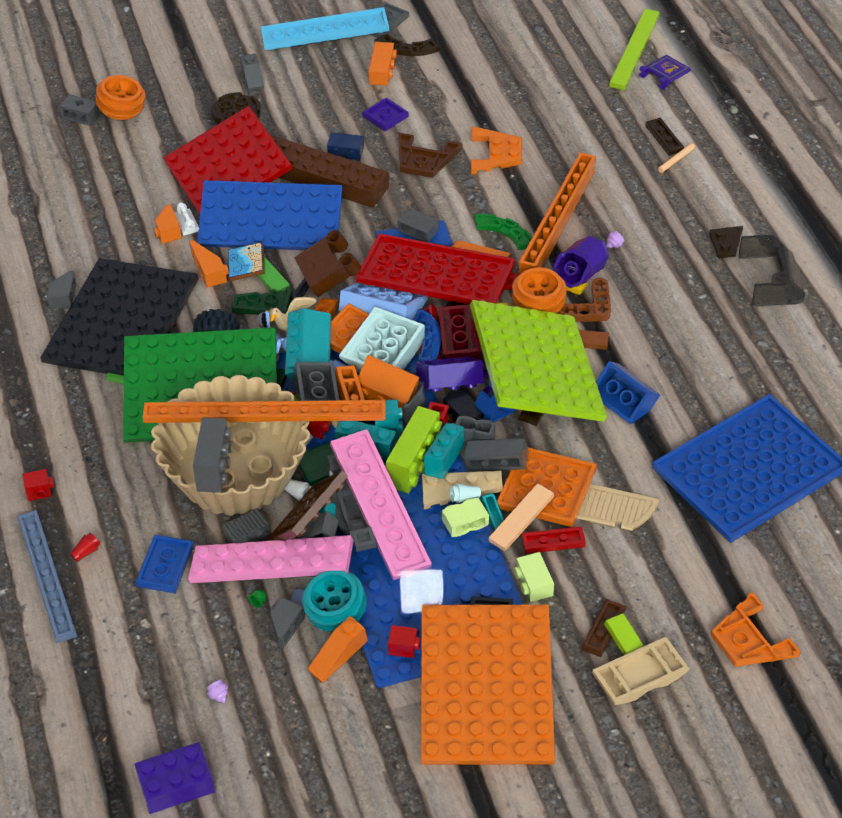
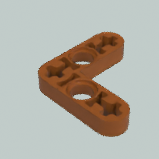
M596 278L592 281L593 303L564 304V307L558 314L571 315L575 318L576 322L609 320L611 304L608 281L604 278ZM600 297H601V298H605L606 300H605V301H598L597 298H600ZM601 308H604V313H601ZM581 311H587V312H589V313L584 315V314H581L580 312H581Z

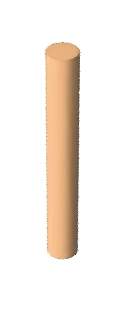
M690 143L658 167V171L660 173L666 171L694 150L695 145Z

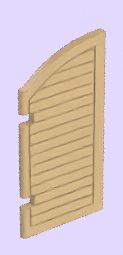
M590 484L577 519L615 527L616 523L621 524V529L633 531V529L645 523L653 515L660 499Z

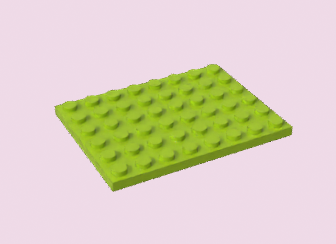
M471 301V312L498 407L605 422L607 414L574 317L500 303Z

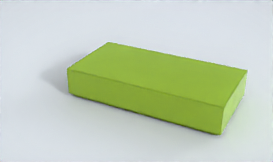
M623 613L605 621L604 625L623 655L644 647Z

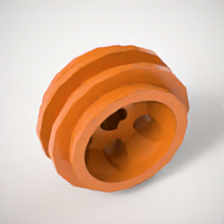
M125 75L109 76L103 79L96 87V105L103 114L116 120L132 119L141 113L144 108L145 91L139 82Z
M547 268L528 269L521 273L513 282V304L520 308L558 313L564 307L567 288L565 281L556 272Z

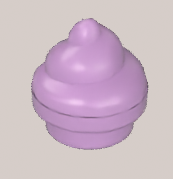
M618 231L610 232L606 247L619 248L625 240Z
M222 679L207 687V695L212 700L225 703L228 686L226 683H223Z

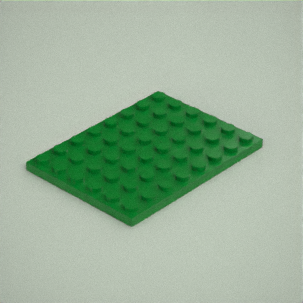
M275 327L124 336V443L155 440L151 431L158 423H143L144 403L168 402L171 399H177L180 391L187 388L193 389L194 385L200 381L211 382L218 376L230 379L235 375H243L247 379L260 377L266 384L277 383Z

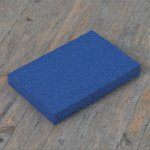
M154 535L136 579V587L176 594L194 547V542Z

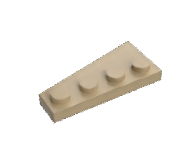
M501 471L447 473L444 479L422 474L424 510L431 508V505L440 504L442 506L448 504V501H451L450 487L456 483L479 486L481 496L501 492L503 489Z

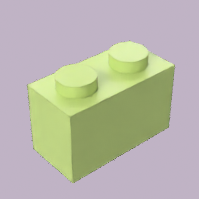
M538 552L516 558L514 574L516 579H520L522 593L527 595L529 602L552 597L554 582L541 553Z

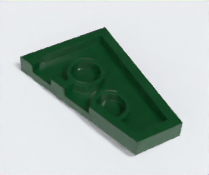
M292 287L276 292V289L269 290V293L263 294L258 292L237 294L232 304V313L259 315L266 310L278 308L283 314H286L292 296Z

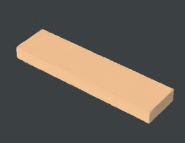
M537 483L491 534L489 542L506 551L553 499L554 493Z

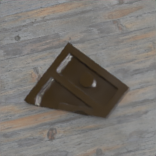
M743 226L710 230L709 236L718 259L736 256L743 233Z

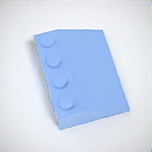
M356 282L341 290L339 311L341 312L349 303L368 314L371 313L374 307L414 320L418 310L422 309L429 296Z

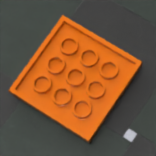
M528 448L526 469L510 471L497 500L499 508L512 512L538 483L552 491L554 497L536 518L573 527L596 472L597 464Z

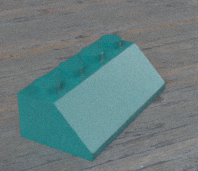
M306 308L288 313L285 375L292 382L295 362H330V313Z

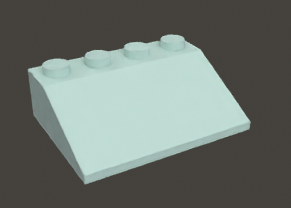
M374 307L340 353L339 358L349 366L355 365V369L359 373L368 355L404 370L423 343L425 325Z

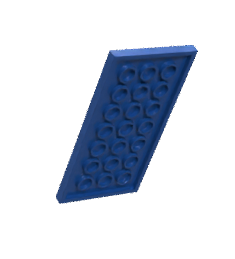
M204 180L197 243L203 247L237 248L262 242L264 249L306 250L325 238L330 231L340 229L343 187L342 185Z

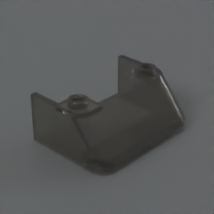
M771 234L741 236L739 259L774 257L778 272L772 275V283L755 284L751 303L752 307L802 303L805 291L793 253L776 236Z

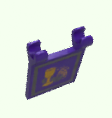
M665 55L647 66H641L639 70L642 72L639 73V76L645 78L650 72L660 77L659 82H661L658 87L664 90L671 82L690 72L691 68Z

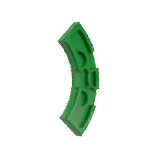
M474 214L477 230L501 233L513 241L517 250L526 249L533 238L526 229L524 230L519 226V223L509 218L503 219L493 214Z

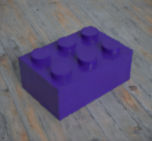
M470 356L416 361V376L419 377V383L420 381L424 382V388L430 389V391H441L443 387L454 390L459 389V386L466 385L467 388L477 387V384L484 383L483 361Z
M199 742L134 763L149 814L215 793L213 780Z

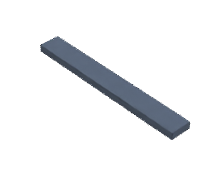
M37 510L18 515L17 518L56 643L75 638L77 634Z

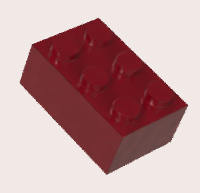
M470 304L438 307L443 359L470 356L481 360V346Z

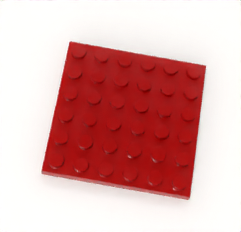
M249 106L163 157L199 214L201 212L204 180L270 183L293 169L289 160Z

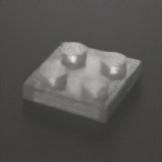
M442 569L400 570L401 613H422V605H443Z

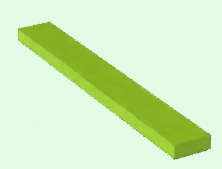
M644 9L612 76L609 87L621 90L626 89L660 16V11Z

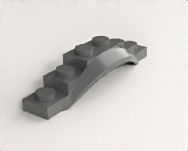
M328 455L329 476L342 471L335 455ZM345 479L343 481L345 483L344 487L339 492L335 491L331 496L333 498L331 503L336 505L335 518L339 520L338 527L343 533L352 536L356 552L376 548L372 528L366 524Z

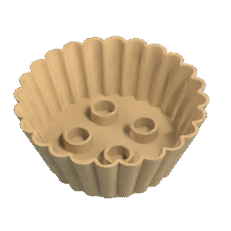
M235 375L230 379L218 376L211 382L200 381L194 385L193 389L187 388L180 391L177 399H171L168 402L294 401V395L289 391H281V387L277 383L266 384L260 377L247 379L243 375ZM309 421L227 422L228 427H231L230 441H233V452L229 453L230 468L226 469L227 484L223 485L222 493L197 492L193 461L201 422L158 423L151 431L155 439L151 444V448L157 455V464L193 503H197L204 510L210 509L215 514L224 513L229 516L234 514L244 515L256 508L260 510L263 505H269L273 502L274 498L279 497L306 451L305 445L310 437V432L307 430Z

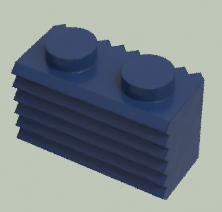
M331 133L327 143V153L346 159L360 160L364 149V136Z

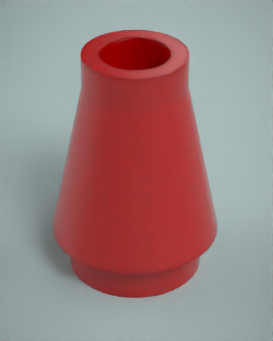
M92 533L84 534L73 551L70 552V555L76 562H79L84 557L98 550V546L101 544Z

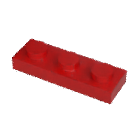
M582 526L522 533L525 554L584 548L586 545Z

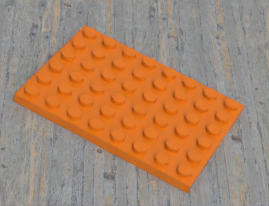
M422 605L421 765L555 764L549 605Z

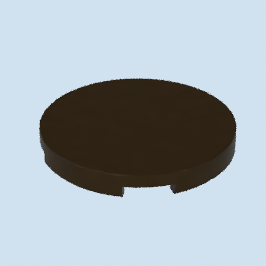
M242 92L228 93L219 97V100L211 108L212 117L218 124L247 106L252 109L257 118L261 114L259 101L254 96L242 95Z

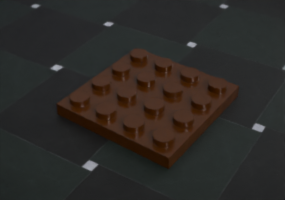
M340 471L313 484L265 541H286L302 536L308 529L306 525L309 521L313 522L320 515L319 510L321 507H326L332 501V494L335 491L339 492L344 487L345 483L343 481L348 475Z

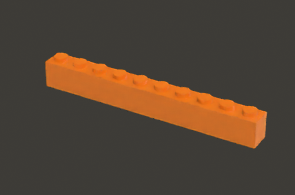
M582 152L579 153L519 261V273H523L531 268L544 267L595 173L596 156Z

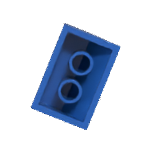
M609 361L596 380L603 404L629 424H633L648 413L660 397L658 392L622 365Z

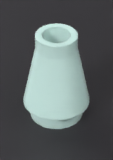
M456 483L450 487V499L452 502L461 503L467 499L480 498L481 496L479 486Z

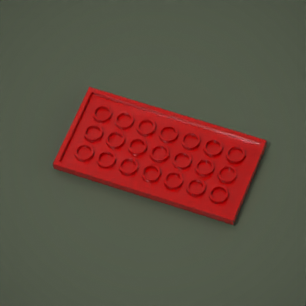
M379 233L361 266L360 272L356 275V282L465 304H471L472 300L498 304L515 266V259Z

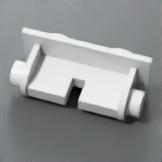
M179 203L177 205V212L174 213L183 236L198 232L199 227L190 208L187 209L186 204Z

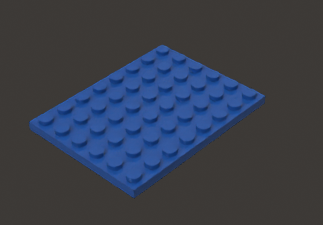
M768 394L652 462V468L728 542L732 543L842 475V457L771 394Z

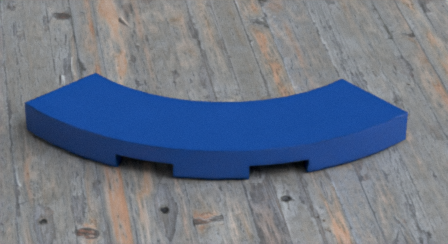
M419 309L413 321L425 325V338L423 339L418 361L436 360L441 344V329L435 317L427 311Z

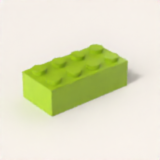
M418 406L386 461V469L396 490L409 494L411 489L417 486L420 473L425 471L424 455L439 434L442 426L440 412Z

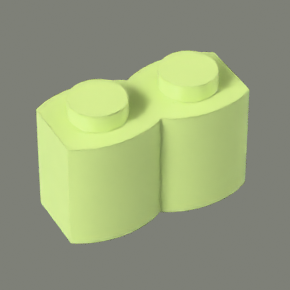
M473 498L465 500L462 504L447 506L442 510V521L450 535L458 537L469 531L486 527L489 524V514L480 499Z

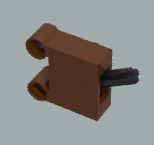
M339 230L330 231L325 238L294 257L304 279L291 296L292 300L296 297H303L309 288L319 297L330 289L335 288L336 285L350 276H355L360 272L361 265L351 253L343 254L339 260L336 257L335 253H342L348 247L347 240Z

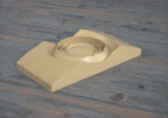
M664 637L592 670V673L613 704L620 705L636 701L645 693L655 688L668 686L689 671V667L668 638Z

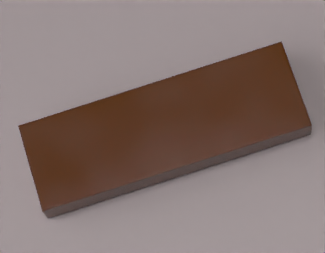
M606 599L582 645L583 651L602 657L612 638L604 623L610 618L622 613L624 614L626 606Z

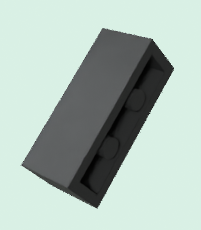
M525 438L474 440L467 442L464 460L468 471L526 469L529 451Z

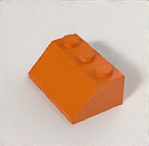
M368 355L358 376L364 399L398 400V408L402 407L403 417L404 404H409L418 391L419 377L373 356Z

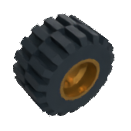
M221 309L202 311V314H198L197 318H195L193 332L240 329L239 320L235 318V315L229 314L226 310L221 311Z

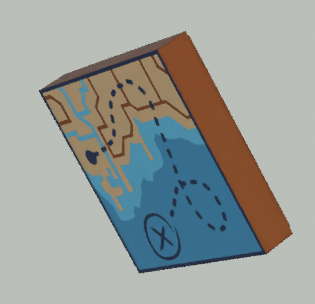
M262 242L228 249L230 281L265 274L264 245Z

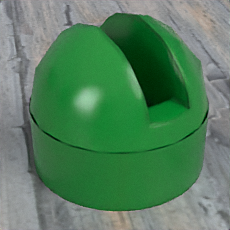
M260 589L254 590L248 596V600L254 607L260 608L266 602V593Z

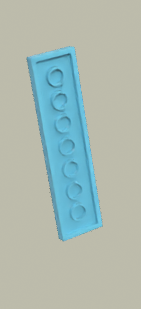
M382 7L261 26L265 50H274L315 42L319 43L328 40L383 33L389 31V24L385 8Z

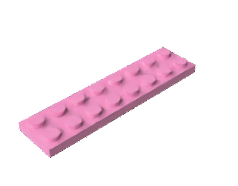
M368 429L330 441V446L341 470L348 475L346 481L366 524L372 528L376 545L392 579L396 580L430 568L432 563Z
M351 535L289 539L286 541L274 540L199 545L195 547L188 579L190 583L317 576L326 571H343L348 574L354 540Z

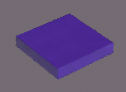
M384 98L363 111L362 116L383 131H387L409 117V112L388 98Z

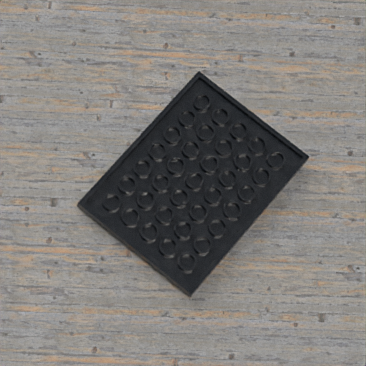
M99 258L41 355L42 363L124 376V336L169 334L198 281V274Z

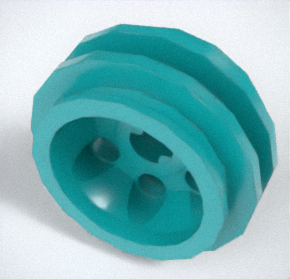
M326 571L310 580L304 589L302 603L308 619L315 627L325 632H334L349 616L357 622L360 620L366 609L367 598L362 583L354 574L350 572L347 574L343 571Z

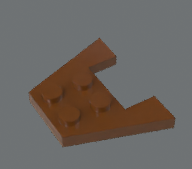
M398 132L400 172L433 178L462 150V143L446 141L442 151L412 146L414 142L413 135Z

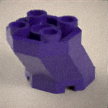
M593 236L585 237L576 241L565 252L558 255L553 270L565 281L567 287L574 288L582 285L595 273L603 270L609 258L608 248L605 242Z

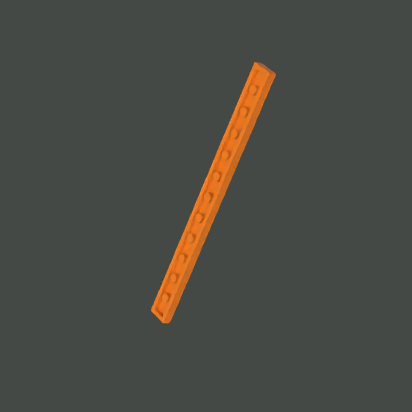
M386 401L144 403L143 423L201 422L202 418L227 419V422L381 421L386 418Z

